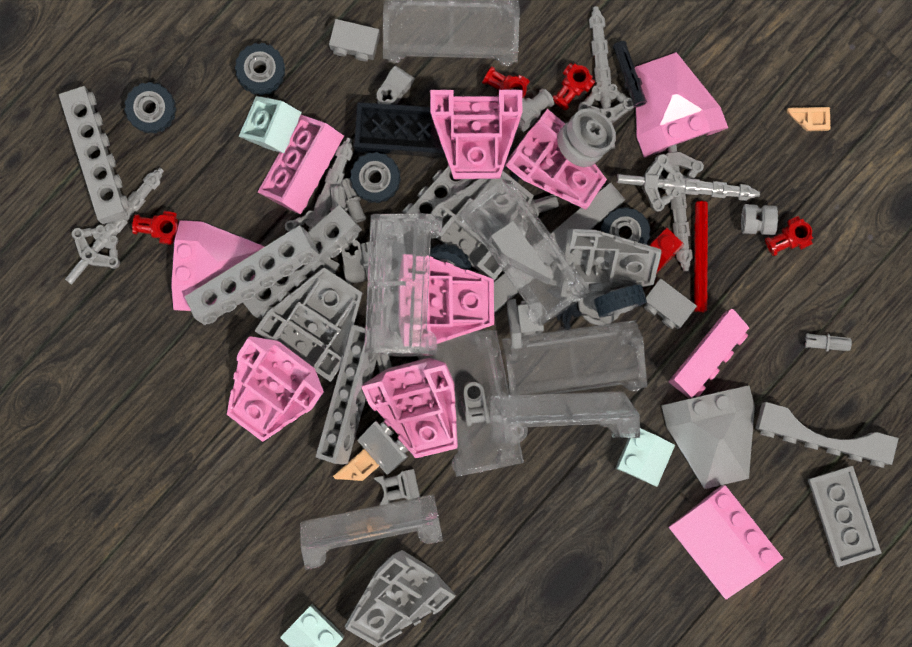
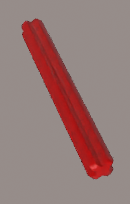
M697 201L695 203L694 304L696 308L694 310L695 312H706L708 203L706 201Z

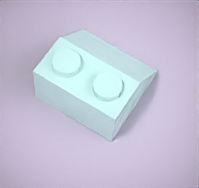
M256 96L239 137L267 149L284 153L298 124L301 112L283 101Z
M633 427L615 469L657 487L675 445L641 428Z
M312 604L280 638L289 647H336L345 635Z

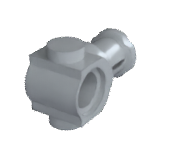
M542 88L539 90V94L532 99L522 98V115L518 128L523 132L536 123L542 110L554 105V100L546 89Z

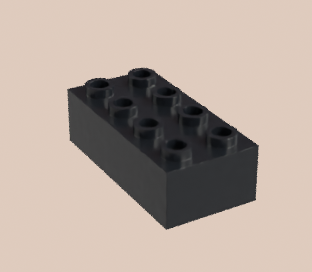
M357 103L354 144L356 152H379L380 154L445 158V153L431 116V107Z

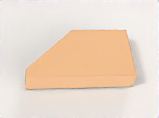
M830 107L787 109V113L806 131L830 130Z
M364 449L333 477L335 479L363 481L379 465Z

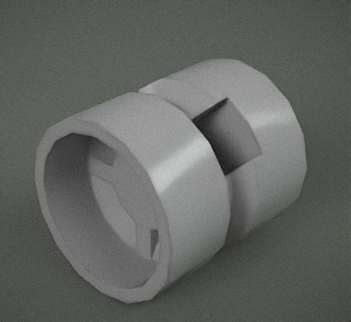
M743 205L741 216V230L743 234H756L757 231H760L762 235H775L778 223L777 206L763 205L762 208H759L757 205Z

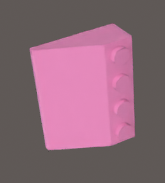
M725 485L718 487L668 527L725 600L759 578L783 559Z

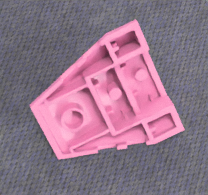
M677 52L635 67L638 78L642 80L641 87L647 100L645 105L636 108V138L644 158L663 152L670 146L706 134L708 136L728 129L721 107Z
M431 90V116L453 178L500 179L522 115V90H499V97H453V90Z
M547 109L521 140L505 162V166L522 180L586 210L607 179L596 164L590 167H580L564 157L557 144V135L565 123Z
M180 221L174 243L172 271L173 309L191 311L185 299L186 295L261 250L264 246L204 222Z
M403 255L398 280L399 330L404 347H429L494 325V279L470 270L461 269L447 262L433 259V257L428 255Z
M250 336L237 356V371L234 372L233 379H235L230 394L227 415L263 442L304 413L312 410L324 391L315 368L282 343Z
M426 358L391 367L361 386L370 407L374 411L377 410L385 419L384 423L388 427L391 426L398 434L397 438L415 458L457 449L454 382L446 363Z

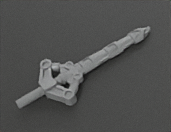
M598 6L593 7L589 24L590 28L593 29L594 41H591L592 52L595 55L594 71L597 86L592 88L591 94L579 105L578 111L587 108L597 110L605 115L613 125L614 122L633 109V102L631 98H627L623 93L621 94L615 84H611V73L607 59L608 45L603 31L605 18L601 15ZM617 97L620 104L611 108V100ZM594 100L600 101L602 109L591 106Z
M347 138L343 145L338 147L335 154L337 156L332 169L330 168L328 171L325 186L321 195L319 194L314 211H308L303 217L287 221L285 229L288 232L299 225H303L304 222L309 226L308 230L310 231L328 215L332 207L331 187L340 185L342 182L345 164L347 160L350 161L353 154L351 150L352 139ZM334 231L331 235V238H335ZM322 245L316 247L318 251H321Z
M677 144L668 147L666 155L669 158V162L674 166L673 168L677 172H680L679 167L690 170L687 176L683 175L684 179H695L697 174L703 170L704 165L701 161L677 152ZM660 174L659 179H663L664 177ZM681 193L679 197L673 198L670 202L674 216V235L684 243V247L676 254L677 260L680 262L684 272L689 271L692 250H689L688 244L690 231L689 222H687L686 194Z
M664 154L656 157L643 177L617 174L616 179L617 183L642 186L650 207L655 212L663 210L670 200L679 197L681 193L691 195L706 194L718 198L733 196L738 197V200L746 201L760 196V191L752 189L749 185L740 184L738 187L727 185L726 182L713 181L711 183L700 181L699 179H684L683 175L673 168L674 166L669 162L668 156ZM663 168L669 172L666 178L659 179ZM658 187L665 189L666 195L660 198Z
M159 168L153 173L147 174L143 179L144 183L127 198L129 208L126 209L128 216L108 222L105 227L98 225L93 229L75 228L72 231V237L82 259L65 278L66 281L72 285L89 264L91 266L110 267L112 269L120 266L118 250H116V244H118L119 240L116 235L125 227L133 213L138 211L145 203L144 199L151 190H155L159 186L164 170ZM93 235L96 241L90 247L86 237ZM104 247L111 249L109 250V256L98 253Z

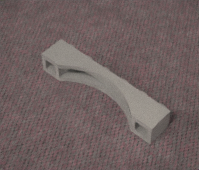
M768 402L761 404L755 429L761 430L760 435L771 438H774V435L783 436L782 441L793 444H796V441L805 442L804 447L818 450V447L827 448L826 453L840 456V453L849 454L848 459L862 462V459L871 460L870 465L884 468V465H892L899 439L878 432H872L850 440L827 438L806 428L794 417L788 408Z

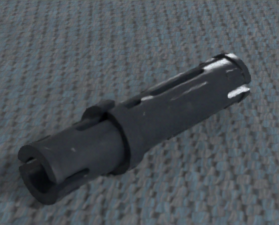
M617 42L613 45V49L626 82L624 84L625 89L629 91L633 107H641L647 102L641 87L642 80L638 78L627 42Z

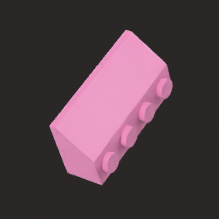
M300 115L288 147L284 153L280 152L258 193L291 211L301 214L307 206L314 189L318 186L324 171L328 168L334 153L340 146L344 135L324 122Z
M733 309L724 312L668 382L689 399L694 396L699 397L706 388L703 384L707 379L712 380L720 371L717 368L722 361L726 363L734 354L732 348L736 344L741 345L747 338L748 334L745 333L749 329L747 324Z

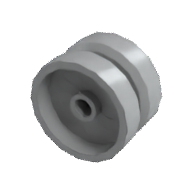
M590 108L581 109L575 113L557 135V144L561 153L568 161L580 167H590L597 163L613 147L616 141V132L609 119L601 112Z

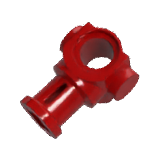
M570 63L564 70L563 75L566 77L561 82L563 87L556 96H552L554 103L560 108L567 110L569 108L568 104L575 95L580 96L584 90L589 92L595 84V81L592 79L593 76L590 75L589 70L584 66ZM580 73L584 76L585 80L577 82L574 80L573 75Z
M492 66L482 84H489L497 90H511L513 87H518L522 90V98H525L526 89L530 81L521 75L515 77L508 75L506 77L495 71V67Z
M164 211L163 215H154L153 218L140 217L139 214H135L132 233L151 234L152 238H160L159 243L173 245L179 226L178 219L176 218L177 213ZM167 223H172L173 230L165 234L163 226Z
M799 216L787 221L788 226L781 230L782 233L772 238H765L769 252L772 256H776L779 251L788 247L793 249L799 246L800 250L812 245L811 226L804 219H800ZM797 227L803 229L805 233L804 238H799L795 235Z

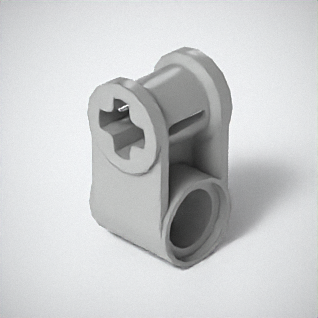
M394 66L378 89V104L397 105L403 95L410 89L415 78L399 67ZM391 95V100L383 101V96L388 97Z
M357 240L348 242L341 250L346 282L353 284L368 281L366 268H363L364 258L360 243ZM351 245L358 249L353 256L346 252L350 249L349 246Z
M477 382L468 383L464 389L467 427L473 423H490L483 387ZM470 386L479 387L481 394L478 398L472 399L468 396L467 390ZM483 413V415L472 416L473 414Z

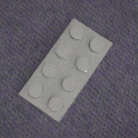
M853 466L808 479L836 567L881 554Z

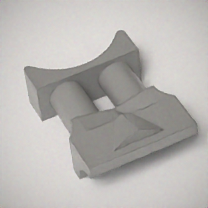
M414 469L403 471L398 476L374 478V480L382 485L384 490V497L380 506L390 504V501L406 498L409 500L420 497ZM399 485L398 490L388 492L387 487Z

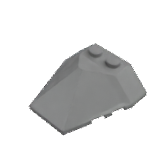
M502 171L500 179H478L470 186L438 204L423 224L442 243L461 248L468 255V259L471 261V266L474 269L495 280L507 263L500 260L488 243L491 235L512 221L522 227L533 195Z
M568 229L561 265L560 296L583 298L589 297L592 292L603 291L605 294L610 292L611 289L619 287H629L641 284L642 287L654 285L661 249L597 230Z
M324 267L270 309L255 332L266 339L279 341L315 368L318 374L331 382L341 367L351 327L354 325L362 292Z
M750 386L661 406L667 430L674 438L704 489L749 479L755 411Z
M401 550L392 555L376 571L347 621L345 628L378 647L401 634V629L412 623L417 625L421 622L420 619L432 612L433 615L438 613L456 595L432 568Z

